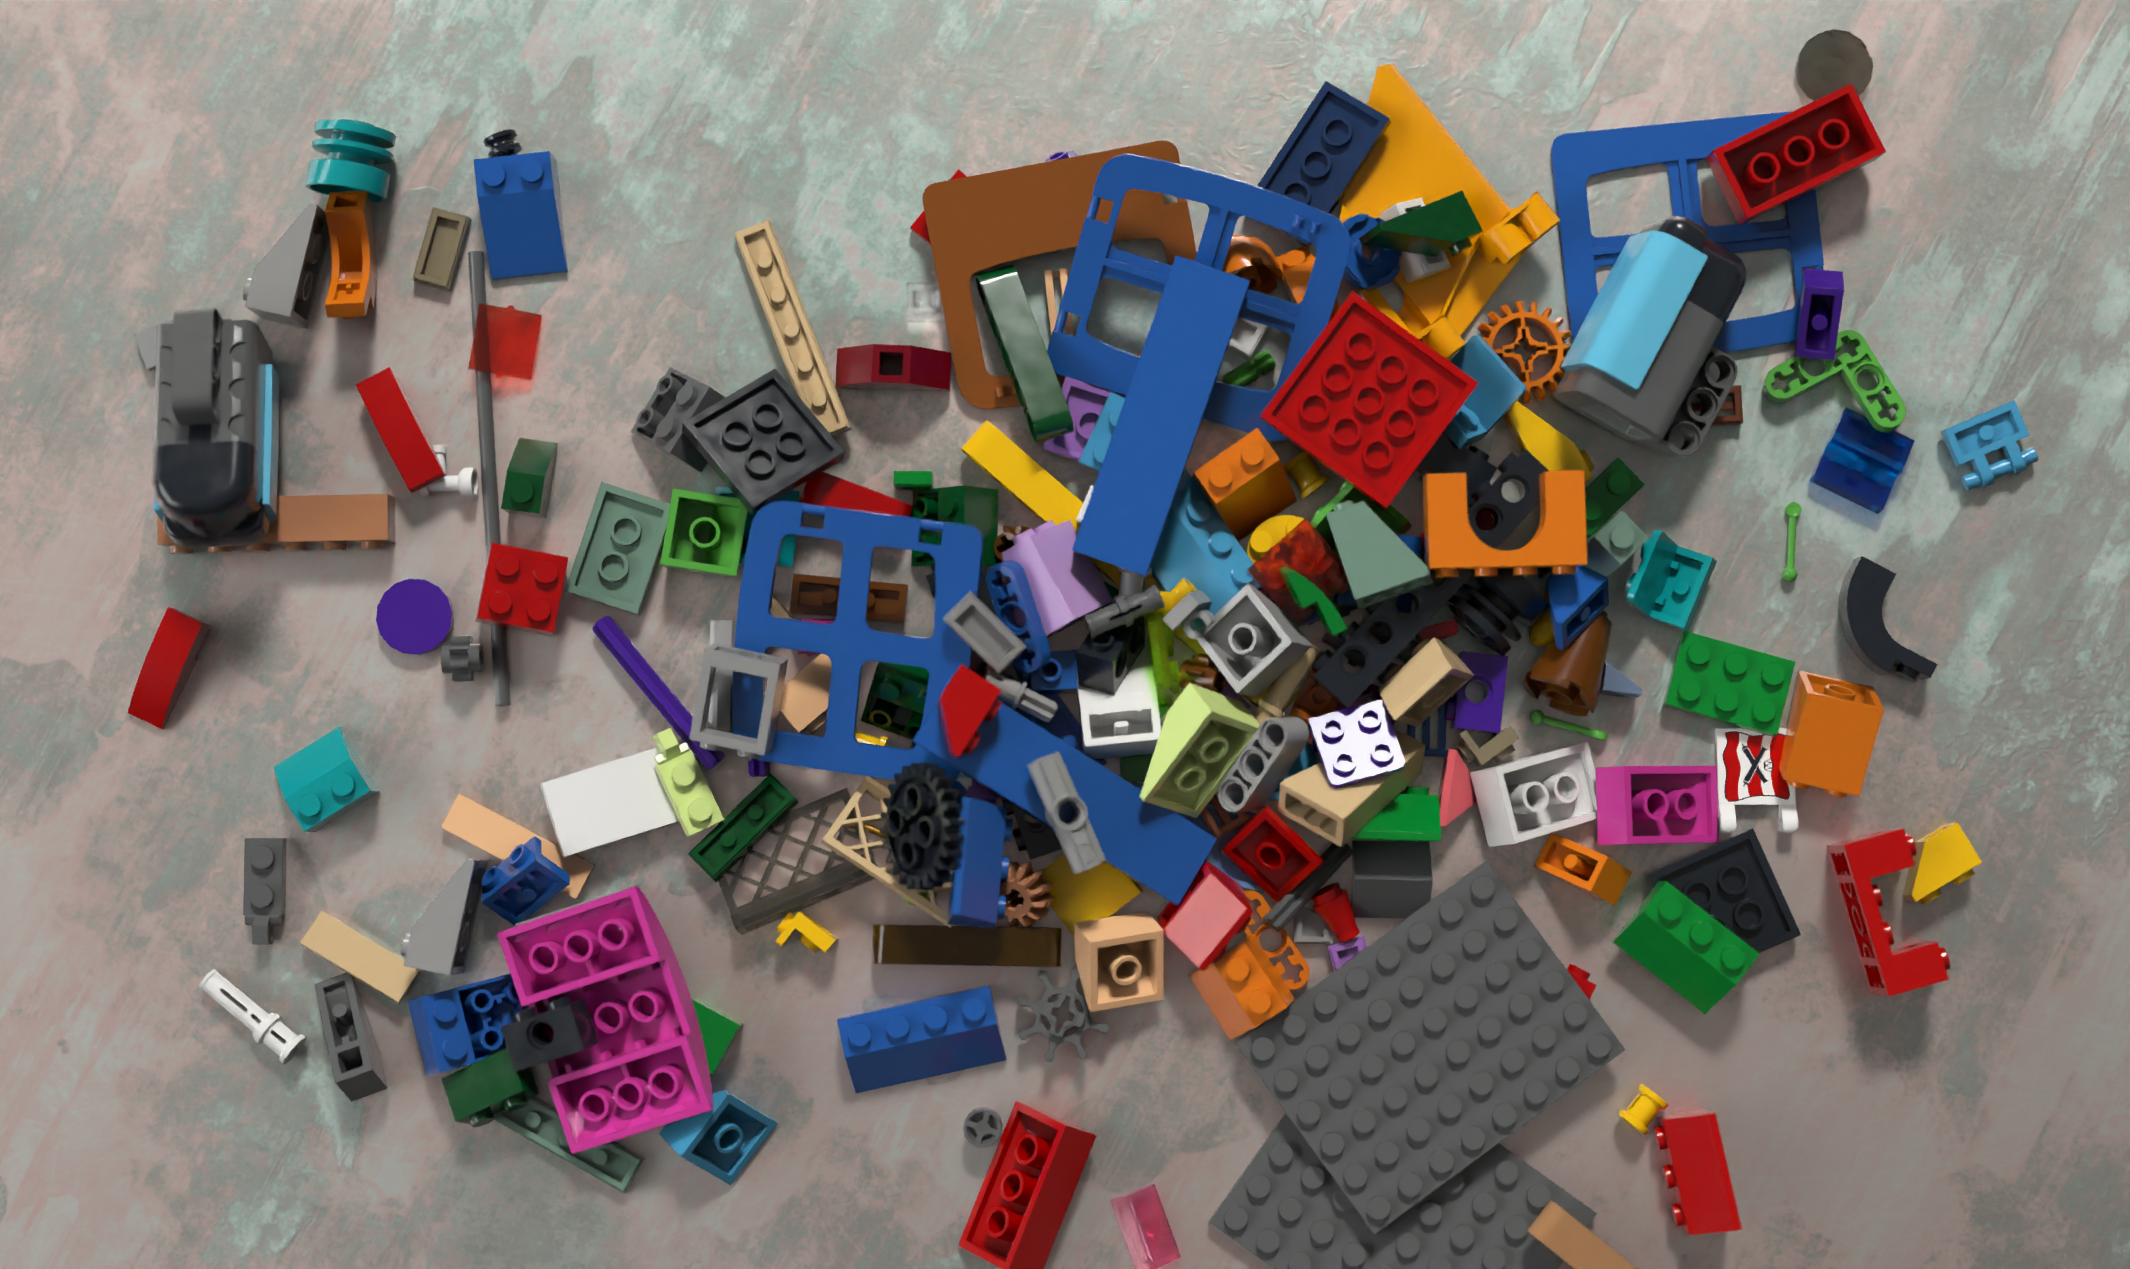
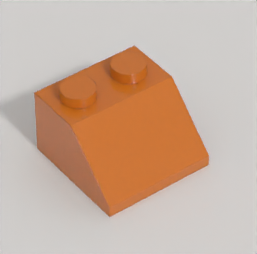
M1253 934L1225 951L1222 958L1215 964L1211 963L1205 971L1199 968L1188 975L1230 1040L1264 1023L1287 1008L1295 999Z

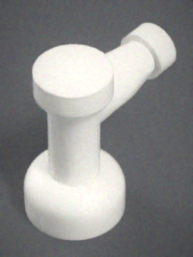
M432 445L444 472H446L444 458L446 446ZM475 467L463 468L458 476H444L421 488L420 492L422 496H431L432 492L459 491L465 498H476L479 490L477 470Z

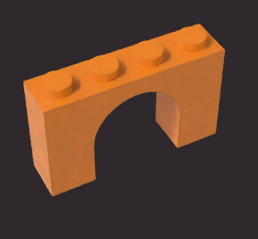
M1584 470L1544 471L1539 474L1540 522L1538 529L1525 546L1511 551L1497 550L1487 546L1472 531L1467 514L1466 473L1426 474L1422 477L1425 565L1429 571L1435 570V577H1459V570L1474 569L1475 577L1498 576V569H1513L1514 576L1537 575V568H1553V575L1576 574V567L1587 565Z

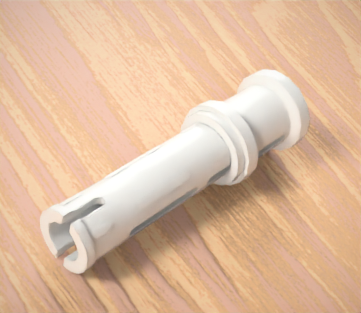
M216 969L211 970L198 987L201 990H204L229 1013L253 1031L252 1037H254L255 1042L258 1044L264 1043L279 1056V1061L282 1064L288 1063L306 1042L307 1038L303 1034H295L281 1022L282 1017L279 1014H274L273 1012L268 1014L245 993L220 975ZM224 992H227L241 1005H243L247 1009V1012H244L229 998H227L224 995ZM257 1017L261 1022H256L254 1018ZM278 1034L286 1043L283 1044L274 1035Z

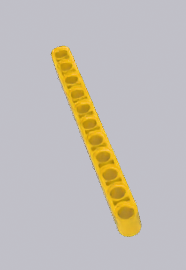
M985 420L962 446L961 450L1041 521L1046 523L1053 520L1056 526L1070 520L1076 533H1078L1081 524L1077 523L1076 519L1083 502L999 429ZM1090 557L1095 568L1119 588L1121 573L1118 571V566ZM1152 576L1147 577L1146 589L1156 585L1158 590L1162 591ZM1151 615L1194 654L1198 656L1200 653L1207 654L1196 639L1186 635L1184 628L1172 631L1163 621L1164 617ZM1274 682L1258 697L1243 696L1258 708L1259 706L1256 705L1259 698L1264 699ZM1298 690L1296 691V693L1294 694V696L1292 697V699L1290 700V702L1288 703L1287 707L1283 712H1285L1286 709L1299 696L1300 692Z

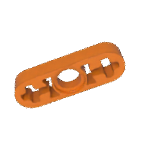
M1243 891L1250 901L1255 899L1259 901L1260 905L1257 906L1256 912L1263 919L1271 910L1264 897L1256 891ZM1252 917L1248 926L1255 924ZM1267 923L1260 925L1253 933L1259 945L1261 933L1271 928ZM1248 926L1244 930L1247 937L1252 934ZM1283 928L1278 931L1282 937L1280 947L1274 951H1266L1264 949L1263 951L1270 959L1281 955L1288 946L1293 953L1286 955V958L1293 966L1300 964L1302 970L1298 972L1300 978L1298 982L1294 983L1291 979H1287L1284 983L1289 990H1296L1307 983L1310 970L1303 956ZM1279 960L1274 967L1281 976L1285 973V968Z

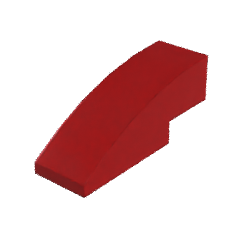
M388 367L356 384L362 400L410 492L414 493L446 476L419 416L413 410L401 381L392 369Z
M167 608L140 671L129 705V714L164 730L197 663V660L194 658L210 627L209 624L175 608Z

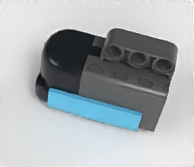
M1671 216L1651 222L1644 226L1639 234L1630 236L1560 366V369L1565 373L1553 396L1564 405L1627 441L1646 444L1668 457L1689 456L1695 453L1706 437L1738 373L1735 361L1712 345L1723 329L1745 286L1747 270L1742 259L1707 238V230L1682 216ZM1712 362L1719 368L1720 375L1716 382L1709 375V367ZM1694 396L1698 397L1702 403L1699 415H1696L1691 409V402ZM1676 430L1682 432L1684 436V444L1681 449H1678L1673 442Z
M216 308L176 310L173 323L161 324L157 327L152 464L154 511L163 522L164 529L171 540L181 547L201 548L259 543L267 536L269 523L276 519L279 376L273 367V352L259 326L253 321L222 319Z

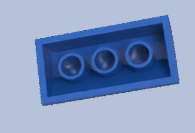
M990 984L837 1019L845 1059L856 1094L1007 1060Z

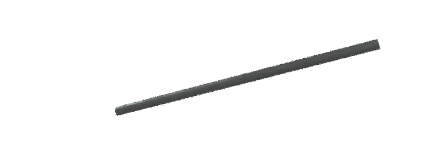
M483 251L468 252L487 563L491 543L501 544L484 255ZM490 625L495 706H509L510 690L506 628Z

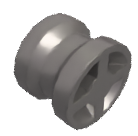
M979 1107L968 1114L964 1121L963 1131L969 1143L976 1147L985 1148L997 1142L1002 1133L1003 1124L1001 1117L995 1110L989 1107Z

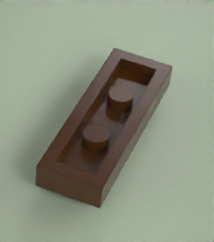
M793 573L789 612L836 617L840 578ZM870 581L867 620L905 624L908 585Z

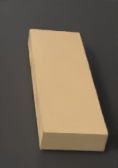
M324 911L319 913L300 942L303 947L397 1004L401 1003L420 974L419 969L404 966L405 960Z

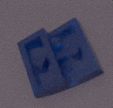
M1845 407L1809 481L1879 514L1884 509L1897 476L1905 466L1915 440L1896 431L1880 432L1870 424L1867 417Z

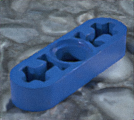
M1012 560L992 566L987 572L986 583L997 617L1027 647L1012 662L1020 671L1032 673L1048 664L1051 658V650L1025 571L1020 564ZM1001 576H1009L1011 583H1003ZM1017 595L1016 599L1008 601V596ZM1013 607H1018L1024 612L1026 621L1023 627L1013 621ZM1029 632V637L1021 639L1020 635ZM1026 650H1034L1036 657H1028Z

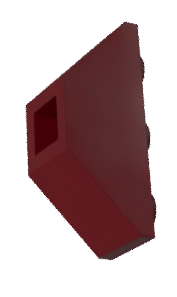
M869 344L837 349L836 387L950 391L951 352L912 345Z

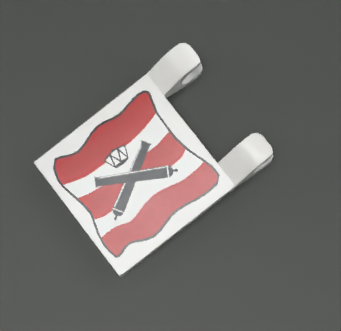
M1743 728L1715 729L1718 828L1720 833H1730L1736 829L1735 806H1779V832L1791 833L1797 830L1798 815L1795 787L1789 785L1786 782L1787 780H1783L1779 769L1787 728H1779L1775 737Z

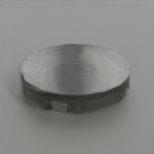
M1837 29L1827 30L1813 36L1804 44L1797 55L1795 73L1798 85L1805 95L1813 101L1851 83L1858 96H1860L1871 81L1873 71L1872 58L1866 50V45L1852 33Z

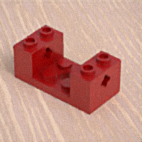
M1904 828L1884 829L1827 845L1870 993L1890 997L1949 980L1946 970L1950 969V960L1945 948H1939L1938 942L1918 940L1890 948V945L1894 944L1893 933L1888 922H1883L1879 907L1883 906V900L1880 890L1876 884H1871L1870 878L1915 866L1913 857L1917 855L1912 836L1906 834Z

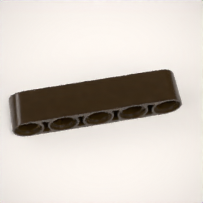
M874 924L872 933V963L1061 967L1062 928L995 926L994 929L970 926H952L950 928L940 925Z

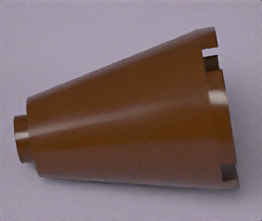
M1603 610L1563 651L1556 647L1555 638L1551 641L1526 673L1522 682L1523 687L1531 696L1538 700L1540 694L1551 699L1550 707L1567 714L1587 716L1589 710L1592 714L1595 712L1612 628V622L1607 618V612Z

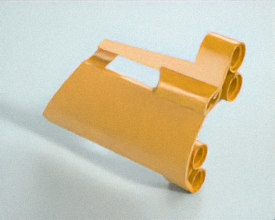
M1393 63L1380 65L1377 67L1367 105L1389 117L1391 123L1345 192L1339 219L1343 222L1361 213L1370 214L1368 216L1376 219L1380 213L1397 203L1422 198L1424 204L1427 205L1463 191L1483 232L1470 240L1473 245L1472 247L1455 256H1452L1450 251L1445 252L1451 267L1415 282L1407 283L1400 268L1398 275L1394 278V281L1404 292L1403 305L1398 313L1392 309L1377 289L1372 291L1360 290L1368 303L1448 360L1466 344L1461 335L1526 250L1561 220L1537 190L1519 207L1510 209Z

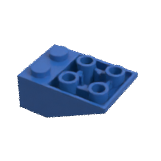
M511 974L407 1001L426 1076L474 1064L507 1048L501 1027L513 1022L512 1014L529 1008L528 1005L521 1006Z

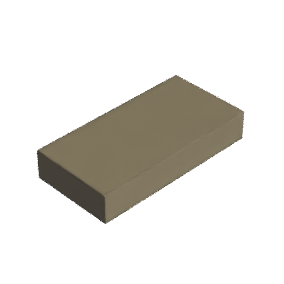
M435 207L432 208L412 277L414 282L451 292L471 223L470 217Z

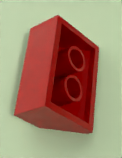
M1700 1107L1656 1117L1659 1127L1653 1128V1134L1658 1150H1664L1667 1165L1662 1166V1173L1667 1189L1673 1188L1676 1203L1671 1204V1213L1675 1226H1681L1682 1231L1688 1235L1741 1230L1742 1226L1716 1113Z

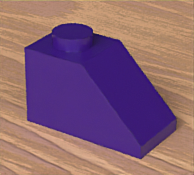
M1804 268L1799 301L1795 357L1834 360L1844 294L1842 271Z

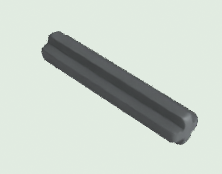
M1332 843L1320 856L1324 861L1267 913L1264 918L1266 923L1275 931L1282 930L1352 855V848L1347 843L1342 847Z

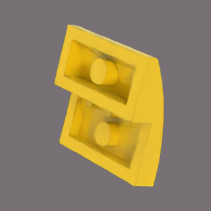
M1065 854L1047 866L1041 877L1044 882H1053L1052 888L1047 891L1055 897L1050 906L1074 938V923L1110 917L1143 891L1137 882L1104 862L1091 869L1073 874Z

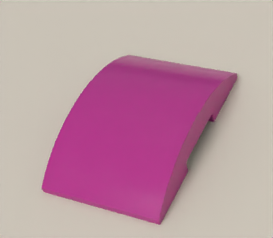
M638 885L497 933L521 1006L528 1005L529 1008L534 1007L535 1012L539 1013L548 1010L546 1003L565 996H569L570 1002L585 999L599 1043L585 1050L547 1062L552 1074V1078L548 1079L547 1083L571 1154L713 1109L712 1087L706 1051L686 981L667 935ZM544 1023L545 1035L553 1040L554 1032L552 1027Z

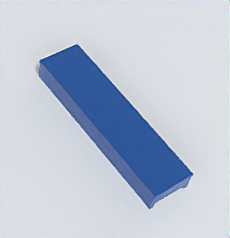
M1177 255L1175 256L1072 551L1143 576L1148 575L1245 301L1250 280Z

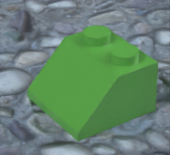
M673 488L660 564L668 569L737 577L748 510L738 498Z

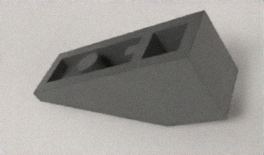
M343 973L314 984L336 1085L351 1102L388 1089L381 1055L355 978L348 973Z

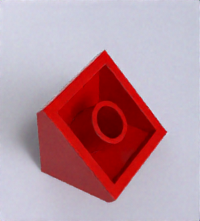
M1263 806L1221 849L1276 903L1324 861L1268 806Z

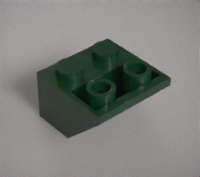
M962 485L913 491L912 506L914 510L912 517L977 527L984 536L982 567L997 565L994 542L998 537V489ZM921 529L920 542L941 545L942 532ZM912 550L911 567H931L930 564L935 563L931 554Z
M878 662L861 721L913 740L921 727L929 681L928 670L922 667Z

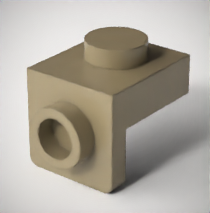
M1508 726L1478 747L1465 729L1456 734L1460 741L1456 748L1468 764L1474 761L1477 766H1481L1492 758L1498 763L1513 753L1516 749L1512 743L1517 741L1519 737L1513 728Z

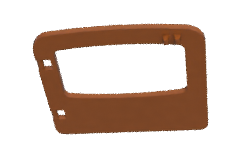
M1160 140L933 183L924 190L922 201L957 384L962 396L970 404L982 409L1021 406L1010 376H993L985 368L970 289L971 276L975 272L998 264L1077 247L1095 182L1102 166L1111 158L1122 154H1135L1180 164L1179 153L1173 143L1167 140ZM1139 189L1128 190L1124 196L1112 242L1155 238L1163 243L1167 264L1173 265L1176 255L1195 261L1197 251L1187 199L1177 197V202L1164 204L1163 193ZM1101 198L1096 219L1108 223L1114 202ZM1056 374L1058 382L1062 389V385L1066 376Z

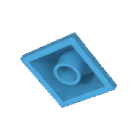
M726 1090L712 1094V1110L666 1124L659 1135L682 1158L731 1185L777 1125V1122Z

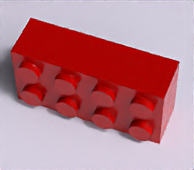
M1851 83L1714 149L1706 157V160L1738 225L1741 226L1877 160L1886 150Z

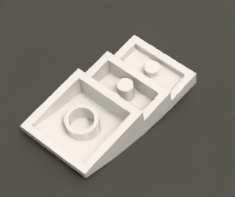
M683 740L678 741L679 745L685 743ZM658 747L540 784L563 858L680 822L655 770L657 765L654 757L660 754ZM695 756L700 766V769L707 781V784L711 790L709 780L705 771V767L700 762V760Z

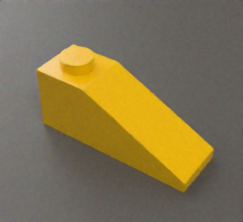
M1517 401L1503 416L1521 452L1527 449L1549 471L1584 470L1585 483L1593 478L1590 471L1594 470V465L1588 453L1584 449L1579 451L1576 443Z

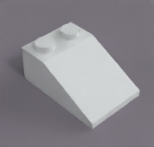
M1588 742L1470 772L1489 847L1519 843L1597 819L1596 771Z

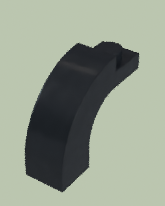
M1863 556L1853 559L1841 586L1838 607L1840 625L1850 649L1865 666L1880 676L1889 674L1892 667L1895 666L1897 667L1895 673L1909 681L1916 682L1917 679L1931 678L1938 664L1897 643L1885 628L1882 618V605L1896 573Z

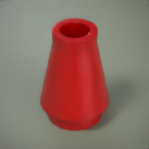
M1336 882L1318 890L1312 897L1314 902L1312 908L1337 936L1339 942L1343 943L1357 936L1360 930L1356 925L1346 889H1341L1339 883Z

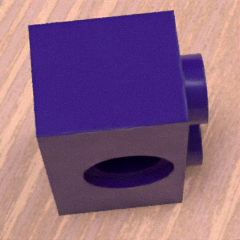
M1461 651L1458 653V657L1474 676L1454 694L1453 698L1450 697L1446 701L1447 713L1445 714V720L1451 721L1450 729L1462 731L1466 729V731L1498 734L1501 729L1508 656ZM1470 682L1481 684L1485 690L1484 699L1480 703H1473L1466 697V686Z

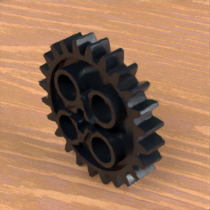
M911 763L910 766H903L902 773L894 774L896 784H888L891 797L883 798L887 806V812H882L880 816L886 821V826L880 829V833L886 834L887 840L882 844V849H889L886 863H894L891 874L899 875V884H907V889L934 890V888L943 887V881L951 879L949 870H957L958 868L954 857L962 856V852L958 847V841H964L965 837L959 832V827L965 824V820L959 818L958 813L964 806L963 804H956L959 789H951L953 777H945L946 769L937 768L936 763Z

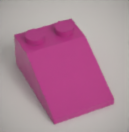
M1617 766L1596 768L1598 845L1719 842L1716 766Z

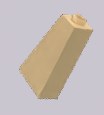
M1393 728L1405 760L1403 770L1340 788H1334L1329 784L1323 764L1320 762L1286 778L1280 783L1278 812L1342 847L1422 773L1425 744Z

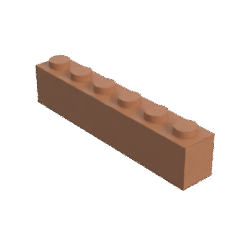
M389 494L277 496L276 519L269 523L267 536L259 543L239 546H246V552L250 553L270 552V546L284 545V551L307 552L308 545H323V551H346V544H361V550H384V543H395V497ZM157 515V544L170 548V554H193V548L181 547L171 540L164 529L163 522ZM232 546L208 547V553H232Z

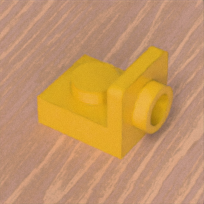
M803 910L799 911L796 916L789 912L776 928L780 936L775 942L780 946L785 945L795 931L798 930L802 933L798 939L815 953L819 949H822L825 953L828 952L838 940L837 937Z

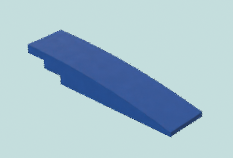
M936 701L914 737L913 742L1054 832V828L1046 820L1045 807L1026 765L1043 756L1060 752L1075 790L1087 807L1088 820L1106 859L1103 862L1133 881L1149 888L1170 903L1179 905L1217 841L1215 837L1175 811L1143 801L1140 797L1141 790L1003 703L990 722L985 719L982 720L975 731L981 737L969 756L962 752L960 757L955 759L949 755L939 706ZM1064 802L1058 809L1059 819L1064 824L1070 822L1074 817V808L1069 802Z

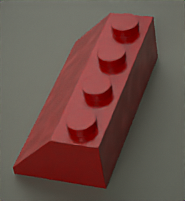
M1016 1101L958 1246L1001 1269H1044L1097 1135L1073 1123Z

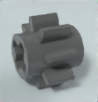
M451 636V645L441 646L443 674L452 673V681H474L473 672H483V646L481 643L473 644L472 636Z

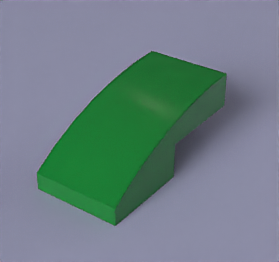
M1287 566L1279 569L1295 604L1302 608L1313 604L1325 630L1333 636L1347 629L1334 605L1312 582Z

